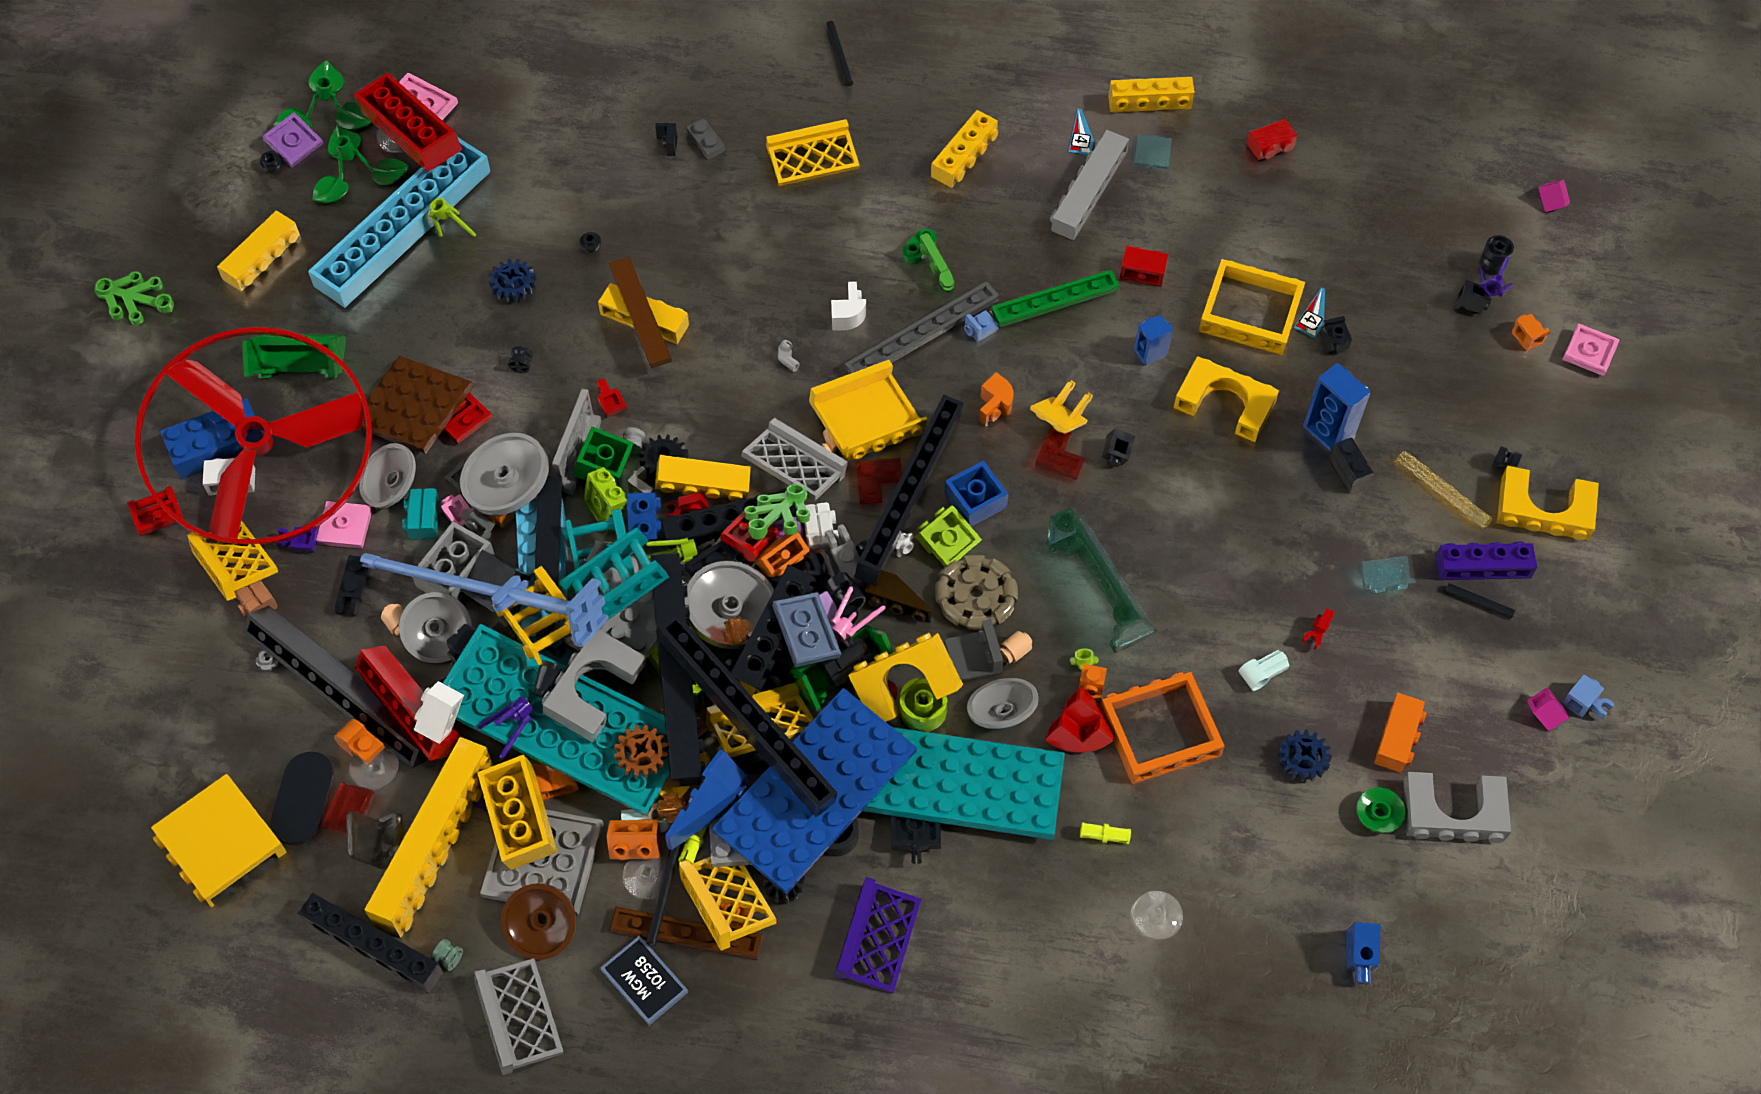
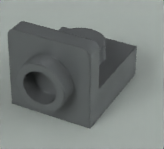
M475 508L464 509L459 516L465 521L464 524L469 529L475 531V534L488 540L494 524Z

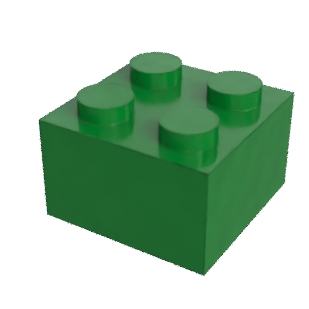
M591 426L572 475L587 481L588 473L604 467L605 470L611 473L616 485H618L634 443Z

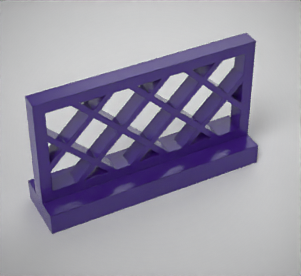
M866 877L858 896L833 977L842 980L847 978L893 994L921 899L875 883L876 880ZM876 893L886 894L891 903L879 908L875 900ZM902 901L914 904L912 912L903 916L897 905ZM893 906L899 918L887 923L882 911ZM878 914L884 926L872 931L868 919ZM901 922L906 933L904 936L896 939L890 927ZM886 929L892 942L881 947L875 934ZM871 937L877 949L865 954L861 947V941ZM894 945L899 956L898 959L889 963L883 950ZM858 951L861 955L859 958H857ZM879 952L885 965L873 970L868 957ZM862 960L869 970V973L863 976L852 973L854 964ZM887 968L892 977L890 985L881 983L876 973Z

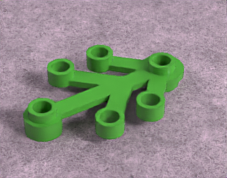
M134 271L116 281L102 278L95 284L96 295L99 298L106 299L110 308L109 314L114 320H119L124 316V312L121 306L117 305L114 296L123 298L129 312V320L133 325H140L144 321L134 301L156 307L159 312L164 314L170 313L174 307V302L168 294H160L156 298L140 294L150 289L152 291L162 289L163 283L156 276L143 282L141 273ZM128 284L133 285V287L128 288L126 290L122 289V287Z
M792 484L787 487L785 493L759 495L756 507H746L744 514L745 519L750 520L749 534L751 537L763 539L768 532L767 528L781 515L784 521V533L788 535L796 534L798 532V523L794 521L789 509L793 504L797 509L796 520L800 523L809 522L810 511L806 509L804 501L807 499L805 487L800 484ZM780 501H782L781 503L771 504V502H780ZM769 513L764 519L758 518V514Z

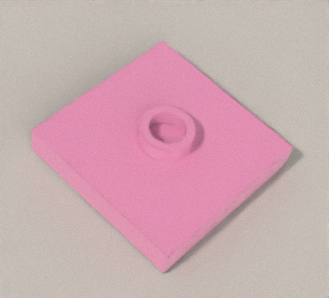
M1578 323L1562 360L1605 376L1620 339Z
M326 501L323 514L336 502ZM345 503L332 517L320 525L316 538L317 544L363 549L373 511L372 506Z

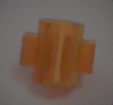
M741 616L725 621L726 629L721 630L725 641H732L733 645L747 641L750 638L748 632L753 631L749 620H742Z
M678 793L663 794L664 800L658 801L659 817L661 819L666 818V823H673L680 810L683 808L687 809L685 798H679Z

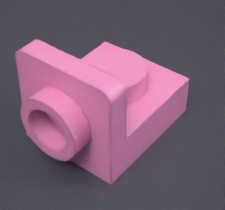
M451 494L441 501L442 506L439 511L445 514L450 523L455 522L463 526L465 521L459 516L464 509H470V507L460 494L456 497Z

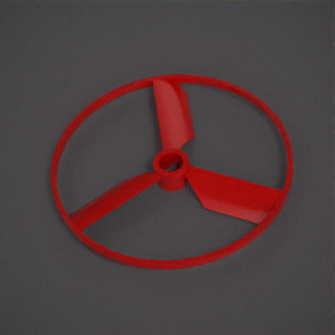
M266 327L240 328L218 333L193 344L178 354L163 368L149 387L141 403L135 428V452L140 474L147 489L163 511L175 522L203 538L237 546H248V544L252 546L260 544L263 546L287 541L309 532L332 517L347 502L360 483L368 464L372 444L370 410L359 382L346 364L331 350L306 336L287 330ZM259 334L276 335L303 342L327 355L348 375L357 392L267 423L266 420L257 416L245 418L241 394L199 362L187 360L186 358L208 345L228 338ZM167 376L236 427L235 435L243 450L220 477L209 527L211 533L190 525L172 512L154 491L145 471L141 450L143 421L154 393ZM366 420L367 437L361 465L349 488L328 511L309 524L289 533L262 539H238L255 456L264 455L272 448L274 444L273 435L308 448L359 430ZM250 428L265 432L264 437L256 443L245 441L248 434L247 430Z

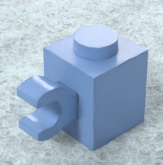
M1585 674L1568 693L1562 703L1581 718L1591 709L1599 718L1604 719L1607 712L1602 709V706L1608 710H1611L1614 706V703L1609 699H1598L1604 688L1595 679L1589 678Z

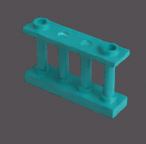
M621 509L613 510V517L608 518L609 520L574 528H572L570 520L565 521L567 527H562L565 541L570 540L575 569L581 567L579 560L587 558L592 547L577 550L574 537L611 529V531H616L617 540H613L615 543L626 534ZM630 554L622 561L630 575L633 576L635 572Z
M636 527L581 567L568 574L559 583L571 595L575 593L577 595L592 578L600 580L601 585L599 588L605 599L602 612L611 619L668 579L669 576L656 560L649 561L642 548L649 540ZM634 552L642 569L631 576L622 560ZM615 566L623 583L611 590L603 573Z

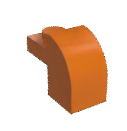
M997 372L981 385L980 398L987 403L980 409L979 422L985 427L991 421H996L1000 414L1007 418L1012 411L1013 388Z
M354 718L334 735L337 744L354 759L358 756L367 765L385 748L381 741Z

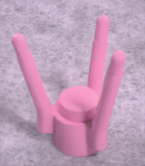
M849 587L836 615L830 621L833 624L831 628L836 641L843 642L847 636L851 638L856 631L885 610V606H881L853 627L851 622L856 617V612H853L848 618L842 617L840 619L853 591V587Z

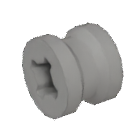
M633 427L624 429L623 438L634 443L630 454H639V451L643 449L641 443L645 440V433Z

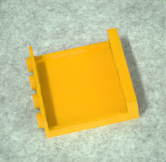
M890 360L811 388L809 402L846 461L860 459L868 453L878 452L886 446L899 444L907 438L917 437L925 432L927 417L920 418L892 376L893 365Z
M228 774L222 776L151 827L156 834L153 840L160 849L167 848L170 853L165 856L174 867L180 865L183 869L179 873L187 885L190 883L195 885L196 889L193 893L201 903L206 900L210 907L214 906L211 901L212 898L275 853L280 858L287 853L281 842Z

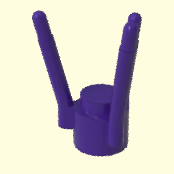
M1509 257L1505 258L1498 274L1491 275L1487 281L1483 267H1479L1480 287L1484 288L1488 295L1502 297L1504 292L1513 287L1512 283L1504 286L1502 278L1509 262Z
M520 696L516 701H512L508 706L477 725V729H481L495 721L494 725L498 726L509 717L515 722L521 721L500 754L501 759L506 756L525 725L531 720L529 714L533 711V708L525 698Z

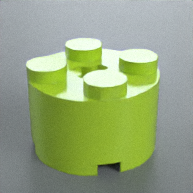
M913 678L901 690L899 701L901 720L912 730L922 732L933 731L941 726L946 718L948 698L944 696L936 699L927 679Z

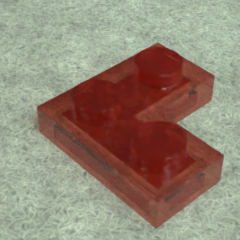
M1050 426L1035 461V466L1078 480L1085 463V458L1066 451L1071 439V432L1064 434Z
M900 458L855 462L860 505L883 503L881 483L899 482L902 477Z

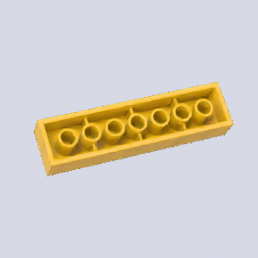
M462 737L458 739L365 908V912L375 928L399 938L402 937L404 931L407 932L413 922L412 917L416 909L419 910L424 903V894L428 887L431 888L435 883L436 872L440 865L443 866L445 864L450 846L457 842L460 835L459 830L463 822L466 823L470 818L472 803L474 801L477 802L483 791L477 772L493 766L485 746Z

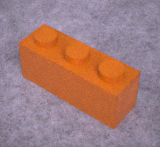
M1397 692L1389 712L1374 764L1402 773L1406 765L1410 767L1414 757L1411 748L1412 745H1417L1421 732L1417 731L1418 725H1423L1427 714L1426 711H1423L1425 701Z

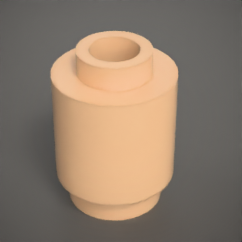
M389 604L383 609L381 619L392 635L401 639L399 622L404 609L400 604Z
M1017 631L1000 644V651L1005 664L1009 665L1011 662H1017L1032 650V639L1027 633Z

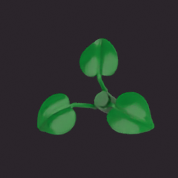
M326 60L313 71L309 78V87L314 93L308 113L305 115L298 108H288L279 114L273 127L295 112L312 128V123L308 119L311 117L317 98L322 101H328L332 98L336 109L340 111L336 114L335 120L343 129L350 131L358 130L369 126L372 121L361 112L358 103L346 102L343 108L339 106L335 92H338L343 87L344 80L342 75Z
M337 125L329 140L328 152L332 157L338 159L339 177L326 176L320 179L313 189L312 199L320 203H330L341 199L347 193L349 185L347 182L342 181V160L350 161L355 155L372 172H375L373 179L381 185H389L398 181L408 171V165L400 160L387 158L378 161L376 168L373 167L358 151L362 144L361 137L357 133Z

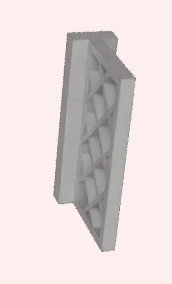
M582 389L552 462L554 476H562V492L573 495L579 480L578 477L572 475L578 456L591 426L599 429L602 421L601 416L593 414L589 391L586 389Z
M776 418L769 422L768 429L747 446L741 454L743 458L786 484H800L804 486L807 491V497L814 501L835 481L840 482L844 478L848 463ZM769 439L775 444H765V440ZM778 450L779 455L768 456L767 451ZM782 450H787L793 455H783ZM763 451L764 456H755L751 452ZM801 461H805L812 466H802ZM769 462H781L782 467H774ZM785 462H797V467H786ZM819 472H823L830 477L820 478ZM788 473H799L800 478H792L788 476ZM804 473H815L816 478H805ZM806 484H818V489L813 491Z
M534 958L485 972V969L475 972L474 982L502 1076L513 1073V1069L563 1054V1048ZM531 967L533 976L529 983L516 977L520 970ZM502 975L510 980L505 989L502 990L494 986L492 978ZM513 981L526 987L520 998L507 992ZM529 989L540 996L536 1006L523 1000ZM504 997L517 1003L511 1014L500 1007ZM520 1005L533 1011L527 1022L514 1016ZM536 1013L547 1019V1024L543 1030L530 1024ZM511 1020L524 1026L518 1037L508 1033L507 1027ZM527 1028L540 1034L535 1045L522 1040ZM545 1036L554 1041L556 1049L544 1051L538 1048V1045ZM518 1044L531 1049L527 1058L516 1060L514 1051Z

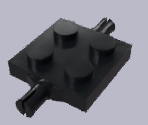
M891 815V850H910L911 862L916 864L917 855V864L922 863L921 850L941 849L939 822Z

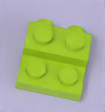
M604 467L588 473L584 503L598 522L609 520L608 518L613 517L612 511L621 509L622 515H624L627 496L616 485L611 473L605 470ZM611 529L604 530L606 534L613 532Z
M953 505L947 510L944 507L938 510L933 515L936 519L931 523L925 521L917 528L919 533L915 536L929 554L933 553L944 567L954 560L957 562L982 540Z

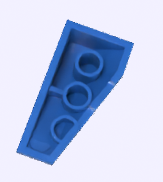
M720 749L702 774L706 778L699 790L695 788L692 790L688 808L680 810L665 837L668 849L673 850L727 812L749 789L747 775L725 751Z

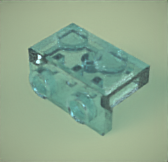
M1407 556L1360 562L1364 590L1371 589L1372 593L1385 592V587L1394 586V590L1407 589L1409 583H1415V579L1410 577Z

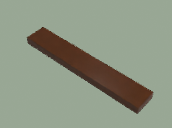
M630 257L610 262V270L650 367L654 368L672 362L671 355Z
M615 907L609 929L610 933L635 938L640 935L642 939L647 940L653 913ZM663 915L657 942L758 960L763 934L753 932L730 942L729 948L721 951L705 923Z

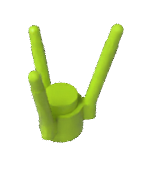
M442 197L432 201L430 205L432 212L429 216L434 222L439 237H442L443 234L438 219L446 220L449 217H452L472 237H476L472 229L456 216L460 214L457 209L448 204Z
M688 538L646 543L647 546L677 545V548L649 554L647 555L648 559H651V555L679 553L680 559L684 558L681 562L686 564L698 556L694 539L688 540Z

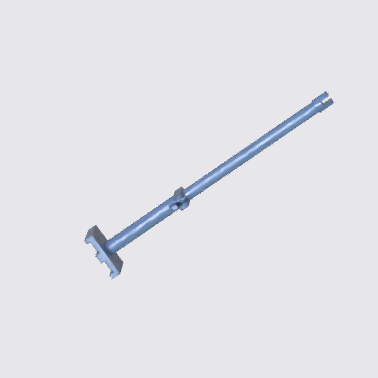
M364 553L360 559V562H364L361 565L363 567L375 570L380 569L492 596L491 599L496 612H501L512 604L517 603L567 615L574 645L583 647L609 619L608 615L602 612L605 599L603 595L598 594L597 588L601 585V581L592 578L571 601L525 591L528 581L523 580L521 582L520 576H513L503 586L384 559L368 553Z

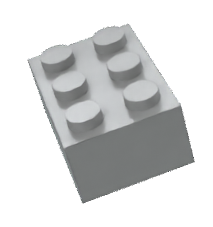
M452 522L418 564V567L467 578L482 549L494 554L491 542ZM413 577L416 587L426 593L442 592L455 597L459 601L465 594L460 591V588Z

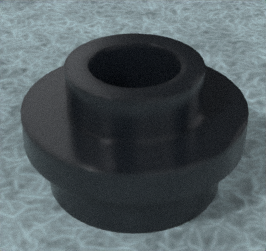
M268 151L261 156L260 164L264 170L274 171L281 166L282 160L277 153Z
M587 232L580 238V246L586 252H595L601 245V238L597 233Z

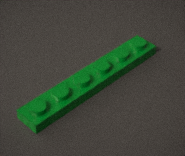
M1108 270L994 305L991 311L996 322L999 324V328L1117 292L1120 285L1112 270Z

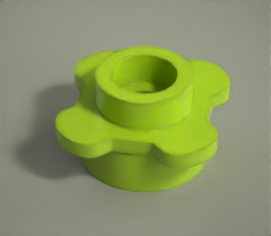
M1087 648L1077 650L1075 657L1070 659V663L1077 665L1080 670H1082L1083 664L1093 665L1099 662L1098 657L1094 656L1093 651Z

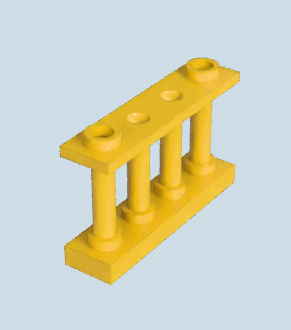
M542 566L534 570L537 580L534 581L535 584L526 588L525 591L540 592L541 594L545 592L546 596L567 600ZM514 603L505 610L496 612L499 618L504 616L524 644L522 649L528 659L534 658L538 666L543 664L538 654L540 650L568 634L572 635L567 615L552 612L522 629L518 623L542 609L529 606L512 615L509 609L518 605ZM559 619L561 621L566 620L564 626L535 643H532L528 638Z

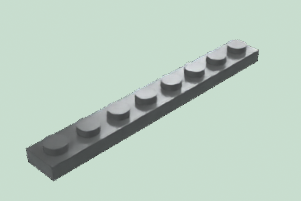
M986 281L846 362L845 369L851 374L886 360H890L893 363L965 321L966 315L970 314L973 316L999 301V295Z

